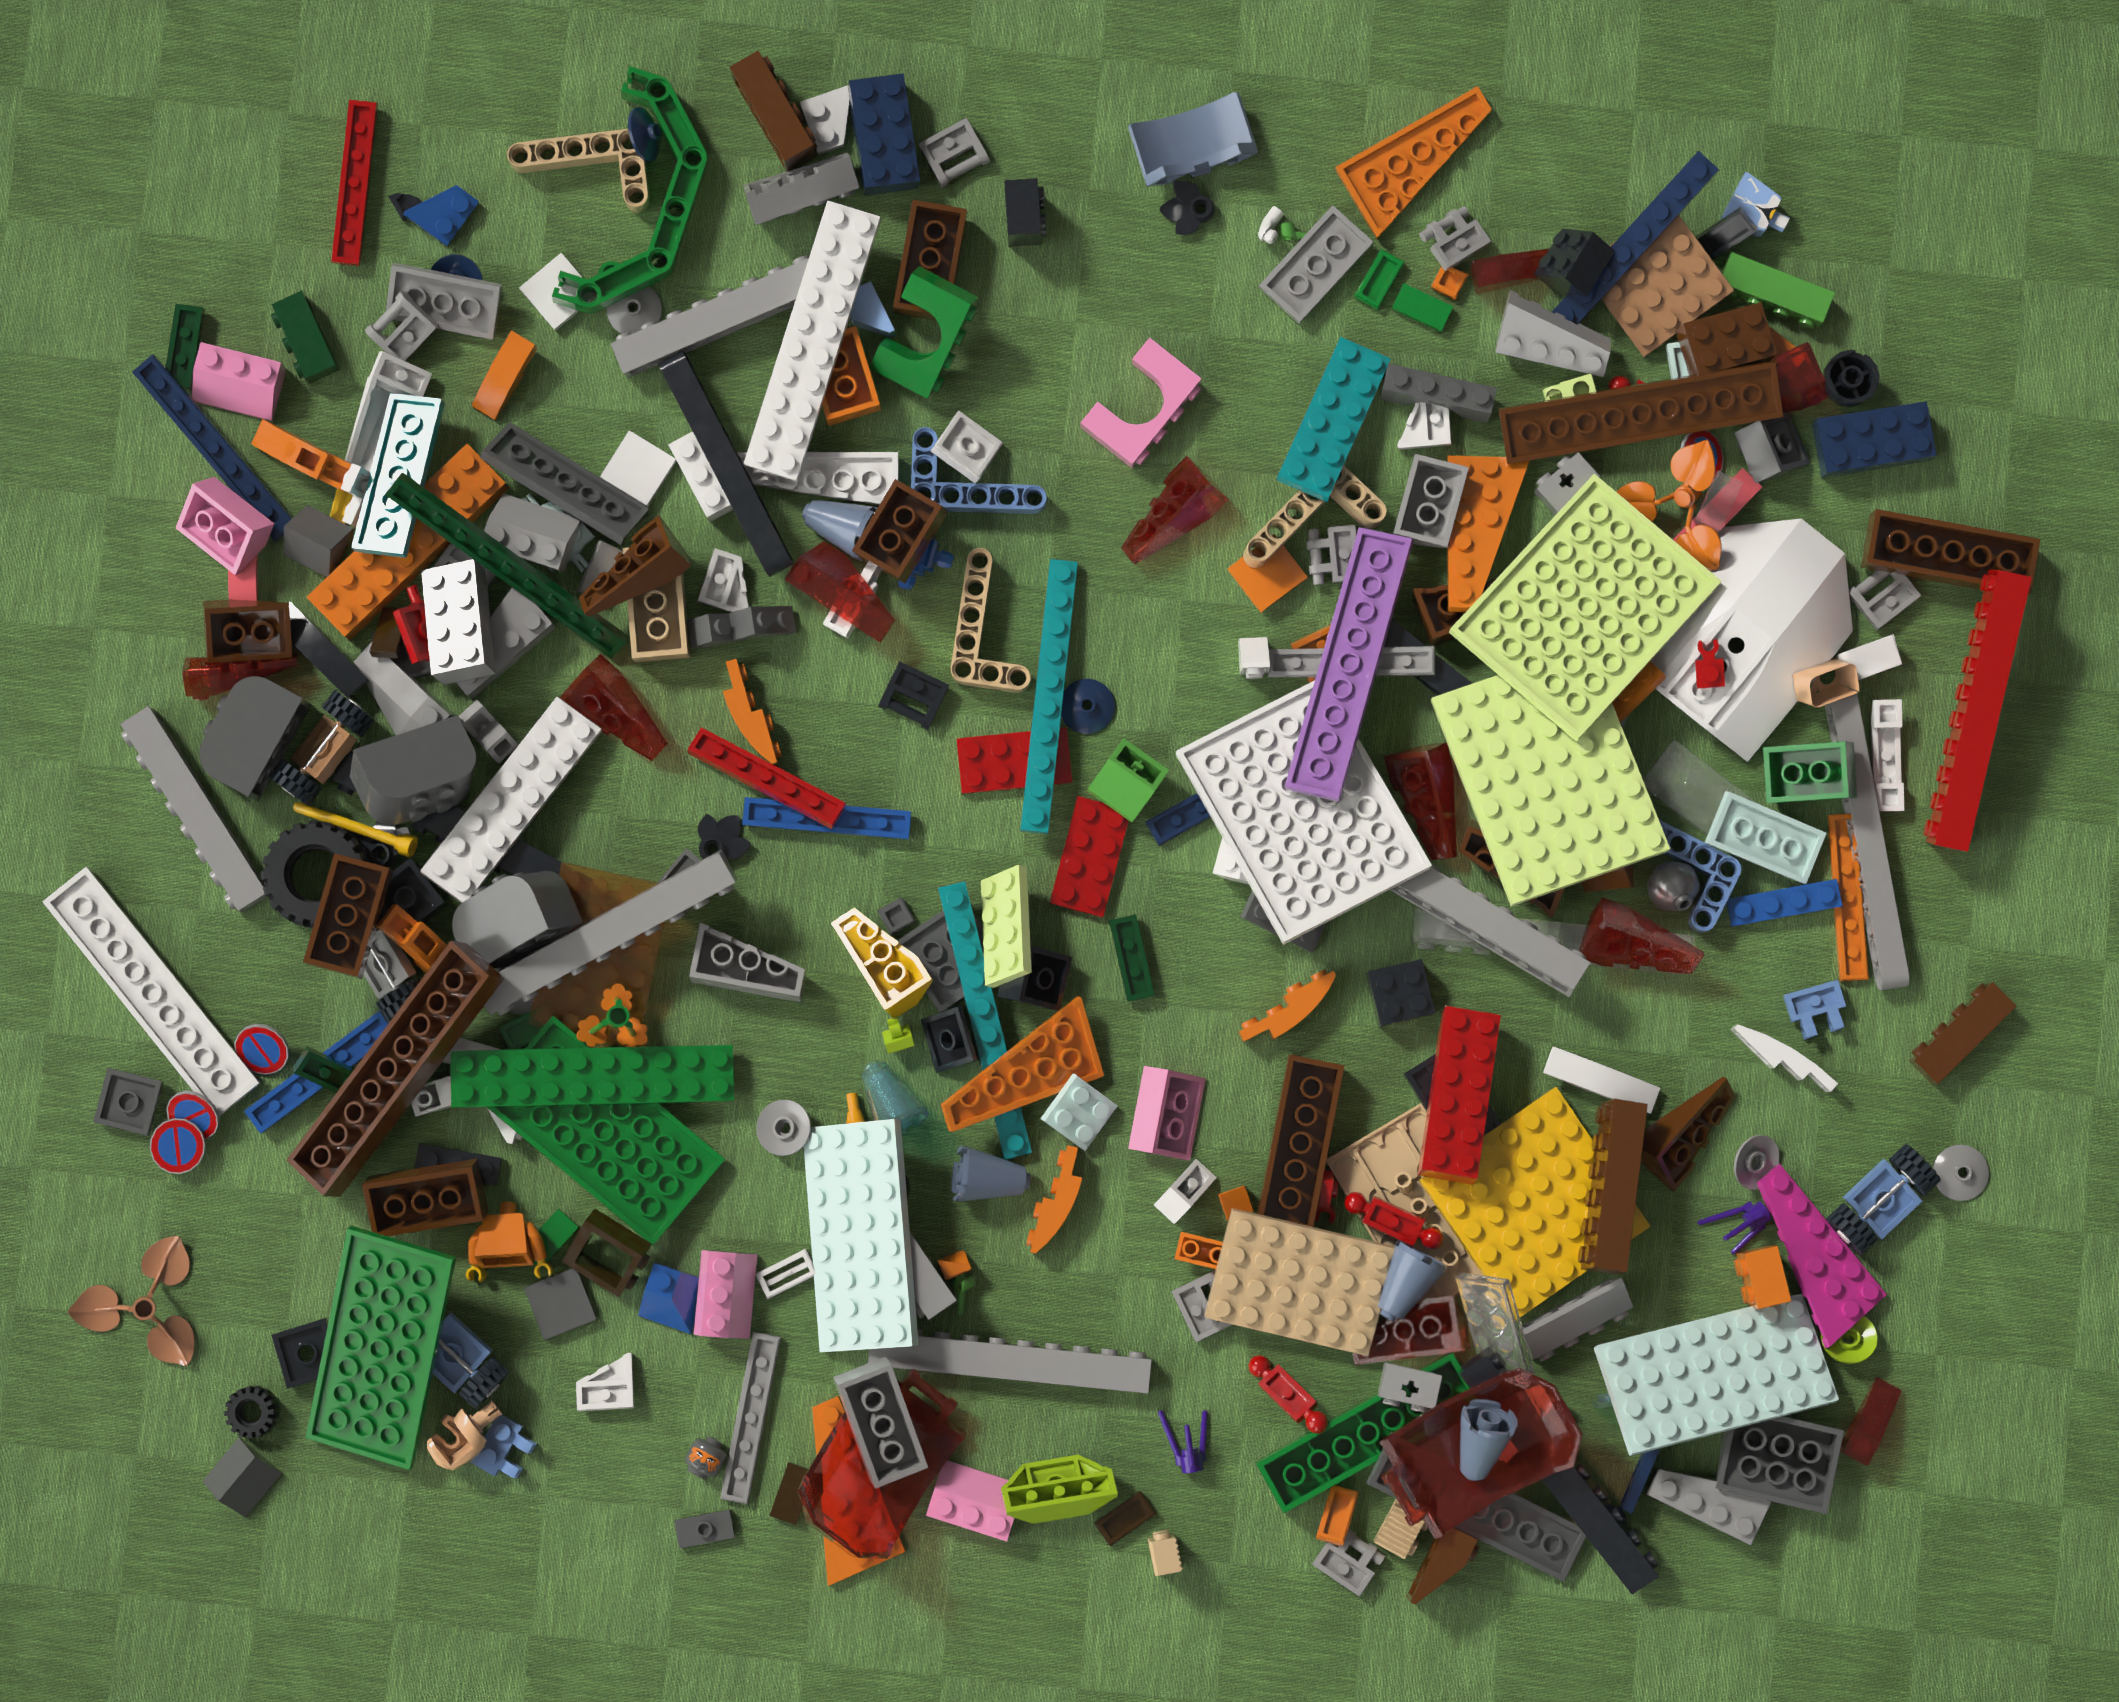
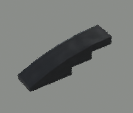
M289 602L291 642L348 699H351L369 680L294 604Z

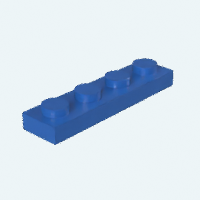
M1837 879L1729 898L1726 902L1731 927L1842 907Z

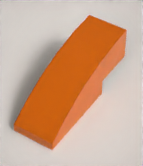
M511 331L487 372L472 403V407L496 421L524 376L525 368L537 351L536 345Z

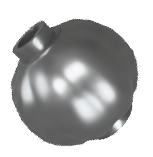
M1682 862L1661 863L1654 869L1647 884L1650 899L1657 908L1664 911H1683L1688 909L1700 889L1695 871L1690 865Z

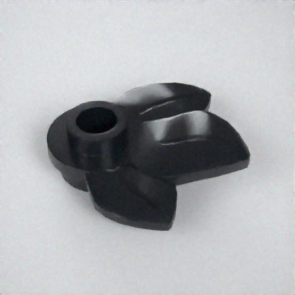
M1175 181L1174 192L1176 198L1165 202L1159 208L1161 214L1166 219L1177 222L1175 227L1177 235L1194 233L1200 223H1205L1213 217L1215 211L1213 201L1209 197L1201 195L1195 184L1186 181ZM1197 206H1204L1206 212L1203 214L1197 213Z
M706 814L701 819L698 825V834L701 839L699 854L702 859L711 856L708 853V847L713 844L718 846V851H723L727 859L734 860L740 858L748 851L751 843L744 838L738 837L741 827L738 815L726 816L718 822L709 814Z
M378 821L374 825V828L396 836L399 834L404 835L405 833L410 834L408 827L397 829V825L383 824ZM358 834L359 843L365 847L371 863L388 868L395 863L398 851L394 849V846ZM384 850L387 852L385 860L381 858V854Z

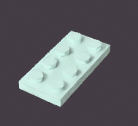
M1725 791L1705 843L1794 881L1806 884L1826 832L1734 793Z

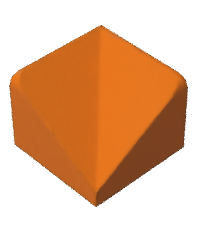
M1245 1185L1218 1194L1227 1221H1229L1232 1208L1253 1212Z
M964 1250L938 1260L944 1278L947 1280L971 1270V1265Z

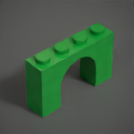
M919 266L911 274L901 297L923 308L935 317L941 329L940 346L933 352L920 353L886 337L879 344L869 368L928 399L933 392L938 393L945 381L942 374L945 368L949 370L954 362L956 355L952 352L956 345H961L967 331L963 330L967 321L971 322L978 310V307L974 306L978 297Z

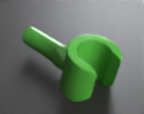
M1292 222L1282 223L1279 226V235L1283 241L1302 239L1307 234L1295 232L1294 223Z
M964 1273L952 1281V1286L957 1292L958 1315L964 1314L966 1291L974 1287L975 1284L973 1277L969 1276L965 1279Z

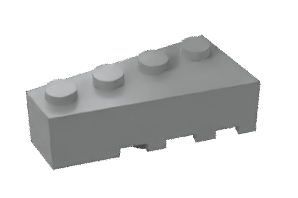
M847 152L745 184L743 187L755 225L785 214L799 212L802 208L810 205H822L827 203L828 199L835 196L843 198L853 195L855 193L854 190L858 189L859 185Z
M1512 290L1509 291L1497 337L1495 353L1604 377L1611 349L1610 338L1581 324L1577 325L1557 312L1554 314L1532 300H1525Z

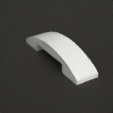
M1902 699L1873 700L1871 768L1879 811H1904V783H1901L1900 741Z

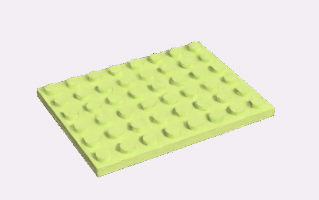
M1593 474L1453 625L1449 633L1577 742L1720 585L1721 580L1597 475Z
M1499 675L1431 698L1434 711L1510 906L1526 902L1670 850L1612 703L1576 742Z

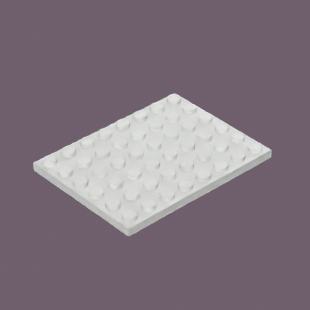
M1315 680L1176 751L1178 760L1283 945L1432 867L1359 738L1340 802L1286 790L1285 783Z

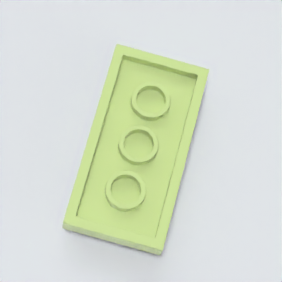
M1021 865L1014 866L981 880L985 986L994 988L1032 973L1027 867Z

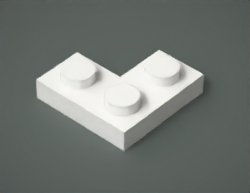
M352 463L350 469L344 475L341 489L353 495V498L346 506L342 521L356 528L370 472Z

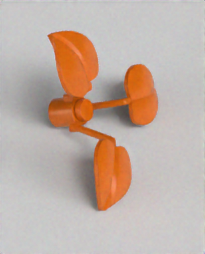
M1704 440L1679 449L1672 457L1670 465L1672 474L1678 481L1684 483L1670 495L1655 500V488L1643 481L1628 483L1616 492L1651 522L1657 516L1656 505L1674 499L1680 507H1688L1689 511L1685 526L1687 533L1681 534L1676 539V543L1708 570H1717L1720 567L1722 552L1719 534L1712 527L1703 524L1691 529L1693 513L1696 509L1695 502L1701 497L1702 491L1712 484L1715 477L1714 453L1709 440Z

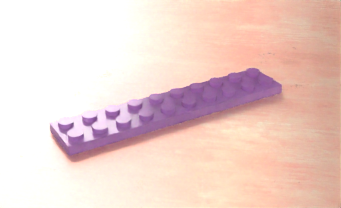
M1358 528L1285 783L1286 790L1340 802L1413 546L1412 538Z

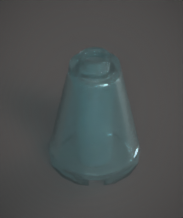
M875 1060L864 1067L865 1071L862 1073V1079L873 1121L901 1119L902 1135L908 1133L907 1128L913 1123L918 1127L928 1118L927 1108L886 1062Z

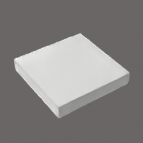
M562 253L519 287L521 292L555 331L579 312L555 304L552 300V293L555 287L560 288V294L573 297L577 295V288L568 284H564L563 288L558 286L560 270L582 277ZM587 292L583 295L582 299L590 303L597 295L593 292Z
M958 410L931 449V452L976 484L1003 442Z
M628 431L600 478L648 507L677 460L633 432Z

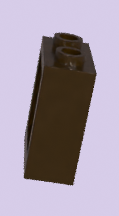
M594 1209L584 1221L562 1262L612 1294L620 1297L625 1289L631 1291L639 1277L635 1273L638 1269L642 1271L651 1256L647 1252L652 1244L599 1210ZM594 1233L633 1257L623 1277L583 1253Z

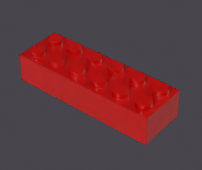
M1445 1006L1443 1009L1418 1176L1470 1185L1476 1182L1501 1015Z

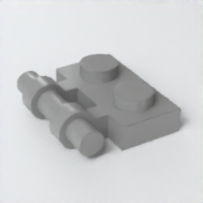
M1465 206L1458 210H1451L1446 213L1445 218L1438 222H1431L1426 226L1425 230L1419 233L1423 242L1431 238L1437 241L1430 250L1445 271L1491 243L1490 238L1476 219L1468 224L1465 222L1464 218L1469 216V211ZM1451 226L1457 230L1448 236L1444 231Z
M1355 525L1328 527L1327 539H1320L1319 529L1308 530L1309 541L1306 544L1311 556L1309 573L1313 575V585H1324L1325 573H1332L1333 584L1343 583L1356 539ZM1329 548L1330 563L1322 564L1321 549Z
M1349 1528L1344 1547H1336L1326 1542L1312 1565L1360 1596L1375 1574L1366 1565L1370 1560L1380 1565L1385 1555L1377 1551V1547L1371 1542L1367 1544L1355 1536L1356 1532ZM1349 1545L1362 1553L1358 1561L1345 1553Z

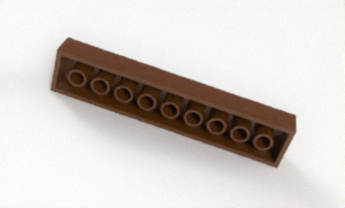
M450 941L286 1161L323 1196L341 1197L505 978L467 943Z

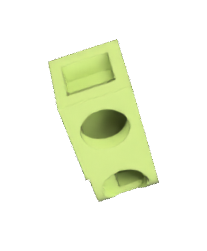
M1588 374L1560 382V384L1548 387L1542 392L1545 400L1596 392L1592 375Z

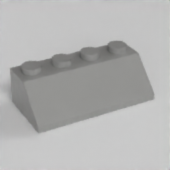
M1613 1277L1516 1328V1331L1530 1358H1539L1541 1362L1555 1354L1553 1349L1561 1345L1564 1348H1568L1580 1341L1578 1336L1586 1332L1589 1335H1593L1605 1328L1603 1323L1613 1319L1614 1322H1617L1629 1315L1627 1310L1633 1308L1622 1278Z

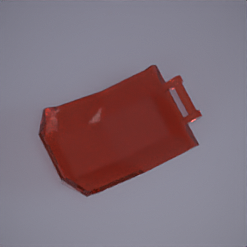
M914 1368L902 1382L898 1380L897 1382L928 1468L875 1489L869 1479L846 1412H844L822 1445L798 1488L806 1523L852 1557L888 1559L897 1538L923 1493L967 1434L947 1418L954 1411L958 1402L952 1397L948 1399L920 1377L921 1374ZM912 1386L916 1387L942 1408L937 1412L909 1389Z
M1516 1368L1501 1373L1439 1403L1382 1439L1380 1444L1393 1467L1383 1473L1381 1478L1386 1485L1389 1484L1406 1514L1405 1520L1407 1524L1413 1526L1424 1519L1434 1539L1443 1537L1449 1530L1496 1500L1551 1474L1573 1468L1583 1434L1556 1385L1522 1368ZM1486 1399L1501 1404L1500 1409L1507 1413L1510 1409L1515 1414L1518 1420L1517 1430L1487 1477L1482 1480L1472 1481L1467 1479L1460 1471L1461 1412L1463 1407L1469 1406L1472 1400ZM1399 1477H1401V1479L1403 1480L1406 1488L1408 1489L1410 1495L1416 1503V1509L1412 1504L1409 1496L1407 1495L1405 1489L1403 1488L1401 1482L1399 1481Z

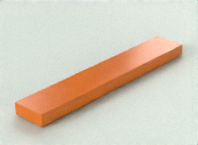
M1827 815L1832 880L1837 879L1842 902V907L1834 908L1839 981L1868 980L1862 889L1860 888L1862 883L1858 880L1861 870L1858 860H1855L1858 853H1854L1853 862L1846 823L1847 819L1852 820V815ZM1852 833L1853 850H1856V837Z

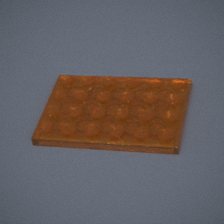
M564 861L561 863L559 875L564 879L583 921L579 926L659 884L654 881ZM664 922L659 924L661 929L648 936L643 932L634 937L636 942L624 949L617 946L610 950L612 955L598 963L595 959L586 963L587 969L574 976L571 972L561 977L563 982L550 989L546 985L538 989V995L533 998L528 1025L543 1028L549 1019L554 1016L577 1035V1032L580 1030L578 1023L581 1020H586L590 1015L597 1016L599 1022L606 1019L608 1011L601 1007V1001L605 998L603 991L607 988L611 989L616 983L622 984L625 990H629L632 993V998L630 999L632 1008L629 1011V1019L632 1017L638 1018L641 1024H643ZM607 1025L606 1031H604L607 1036L606 1042L621 1045L617 1041V1035L620 1033L619 1029Z

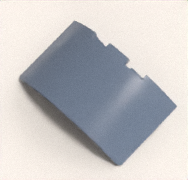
M1233 92L1221 99L1184 113L1128 125L1147 187L1174 183L1177 178L1186 174H1190L1191 178L1211 173V167L1222 163H1228L1230 166L1258 153L1238 92Z

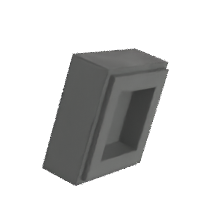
M902 897L877 910L890 935L915 922Z

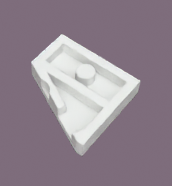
M1415 403L1414 409L1407 420L1403 435L1397 444L1398 449L1452 445L1449 409L1435 404Z

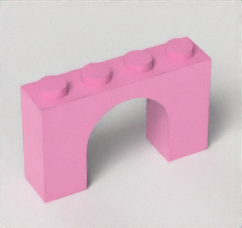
M1151 338L1145 342L1133 357L1132 365L1153 380L1160 388L1164 400L1160 413L1147 423L1129 424L1119 419L1097 402L1080 423L1081 429L1130 468H1133L1136 463L1141 465L1150 454L1147 450L1153 442L1158 444L1167 433V430L1164 429L1170 421L1175 423L1184 412L1182 408L1184 403L1188 399L1192 402L1202 390L1199 387L1201 378Z

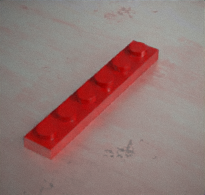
M349 100L331 258L333 264L360 266L378 110L377 102Z
M702 727L687 749L689 755L830 829H833L846 808V803Z

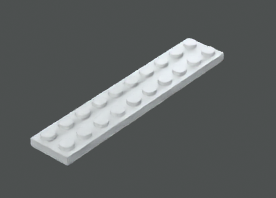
M827 201L745 457L744 466L798 482L881 221L880 216Z
M89 867L82 869L42 901L194 1092L206 1096L215 1105L219 1117L261 1084Z

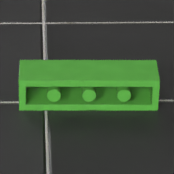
M1733 252L1727 258L1722 271L1723 276L1734 289V292L1727 297L1732 299L1740 297L1747 300L1748 305L1761 302L1763 307L1773 310L1772 313L1775 316L1783 319L1791 317L1799 320V325L1809 329L1819 328L1822 325L1835 294L1833 291Z

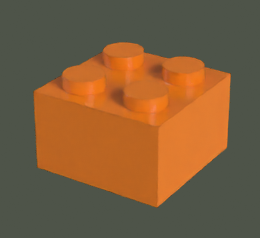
M1768 1245L1736 1253L1737 1259L1734 1260V1267L1737 1276H1742L1744 1287L1740 1289L1744 1304L1748 1303L1749 1307L1753 1306L1754 1309H1761L1791 1301L1778 1246Z

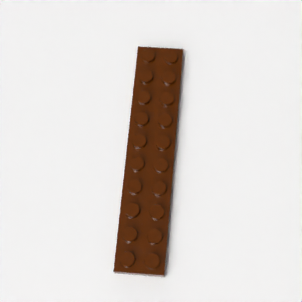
M1775 361L1498 408L1507 464L1783 417Z

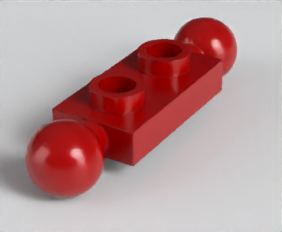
M1352 1192L1345 1198V1208L1348 1212L1352 1214L1363 1212L1366 1214L1362 1223L1409 1245L1414 1246L1417 1238H1419L1425 1248L1436 1250L1444 1242V1236L1439 1229L1422 1228L1426 1219L1377 1196L1373 1197L1371 1204L1359 1192Z
M1256 1355L1251 1358L1248 1364L1250 1373L1258 1378L1263 1377L1258 1383L1259 1387L1297 1424L1305 1418L1306 1427L1310 1432L1319 1434L1326 1430L1328 1426L1327 1416L1320 1411H1313L1318 1406L1317 1401L1279 1364L1271 1370L1270 1361L1265 1356Z

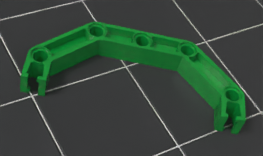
M632 66L628 68L627 83H623L621 98L650 109L677 164L647 251L589 279L560 270L558 286L562 288L564 284L577 288V295L573 297L560 294V288L555 287L552 293L553 303L587 314L597 313L671 275L707 170L706 151L670 82L662 76ZM633 80L645 84L646 89L644 92L629 89L628 83L632 84ZM656 88H661L666 93L660 98H655L651 95V92ZM690 156H697L701 159V162L698 165L691 166L686 160ZM673 207H680L684 210V213L679 217H674L669 211ZM656 258H663L667 261V264L663 268H656L652 265V262ZM587 292H593L597 295L596 300L591 303L585 302L582 297Z

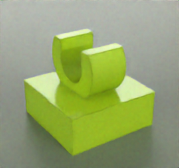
M898 1017L887 1020L889 1030L883 1031L882 1035L888 1054L915 1046L909 1024L900 1026Z

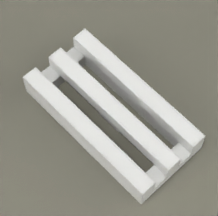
M804 1249L755 1275L767 1299L813 1277L816 1272L807 1250ZM801 1257L804 1258L805 1262L765 1282L763 1276ZM806 1267L809 1268L810 1272L770 1292L768 1286Z

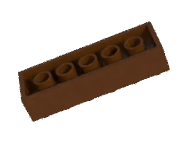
M1875 509L1869 515L1861 568L1903 574L1907 577L1979 590L1984 574L1988 575V570H2002L2032 577L2029 595L2032 593L2040 539Z
M1290 1054L1287 1056L1257 1214L1310 1227L1314 1226L1345 1065Z
M1612 1099L1601 1103V1107H1598L1596 1110L1595 1122L1599 1124L1598 1133L1594 1135L1592 1140V1151H1595L1594 1162L1590 1163L1588 1178L1592 1179L1591 1190H1588L1585 1196V1207H1588L1587 1218L1583 1219L1581 1228L1582 1235H1585L1584 1246H1580L1578 1252V1262L1581 1263V1270L1612 1275L1627 1272L1648 1106L1646 1103Z

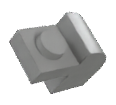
M478 700L459 715L462 725L498 764L518 747V743Z

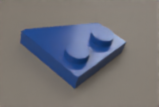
M455 185L406 210L403 215L447 246L479 201L458 185Z

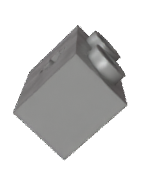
M1579 452L1573 457L1569 454L1566 455L1557 464L1560 469L1553 475L1547 472L1536 482L1539 487L1535 490V495L1554 516L1593 474L1600 478ZM1569 478L1571 480L1569 487L1566 485L1562 488L1559 485L1562 479Z
M1384 1362L1377 1396L1383 1397V1403L1399 1407L1401 1401L1411 1404V1410L1427 1413L1428 1408L1435 1409L1442 1375ZM1409 1381H1412V1385L1416 1387V1392H1410L1409 1396H1406V1391L1402 1390V1384L1408 1385Z

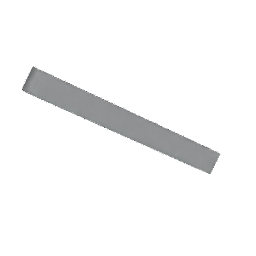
M1856 693L1825 705L1831 742H1854L1857 798L1842 799L1844 814L1852 815V820H1846L1853 862L1854 853H1858L1855 860H1858L1861 870L1858 880L1862 883L1860 888L1862 889L1865 928L1877 988L1882 991L1908 986L1909 972L1860 705ZM1852 833L1856 837V850H1853Z

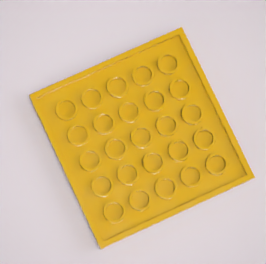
M1557 1087L1552 1088L1484 1135L1478 1178L1473 1185L1430 1177H1423L1419 1180L1513 1321L1519 1319L1586 1272V1270H1581V1263L1578 1262V1252L1580 1246H1584L1585 1235H1582L1581 1228L1583 1219L1587 1218L1588 1207H1585V1196L1587 1191L1591 1190L1592 1179L1588 1178L1590 1163L1594 1162L1595 1151H1592L1591 1137ZM1636 1204L1631 1240L1651 1227Z

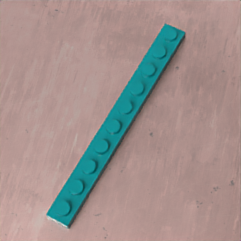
M1050 559L1020 832L1048 834L1078 566V562Z
M963 881L938 887L982 1070H985L1004 1055L1007 1050L992 988L985 986L984 956L966 883ZM1021 1107L994 1116L1004 1159L1032 1153Z

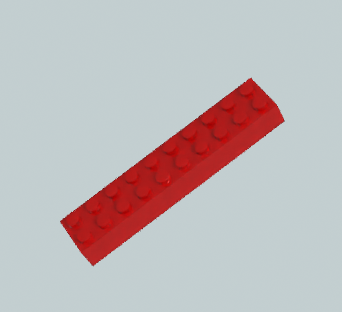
M1988 570V575L1984 574L1982 577L1980 591L1984 592L1981 602H1977L1974 610V618H1977L1975 629H1971L1968 636L1967 645L1971 646L1969 657L1965 656L1962 662L1961 672L1965 674L1962 684H1958L1955 692V700H1958L1956 711H1952L1949 718L1948 726L1952 727L1950 738H1946L1943 744L1942 754L1946 756L1943 766L1939 765L1936 774V781L1939 782L1937 793L1933 792L1930 800V809H1933L1931 820H1926L1923 835L1927 836L1926 842L1965 852L1969 850L2032 577L2002 570Z

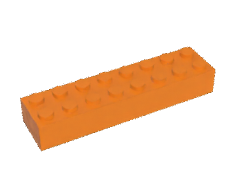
M466 444L425 483L424 488L474 523L509 489V486ZM416 518L407 558L354 551L306 598L350 641L382 611L383 607H386L422 570L426 569L449 546L450 542Z

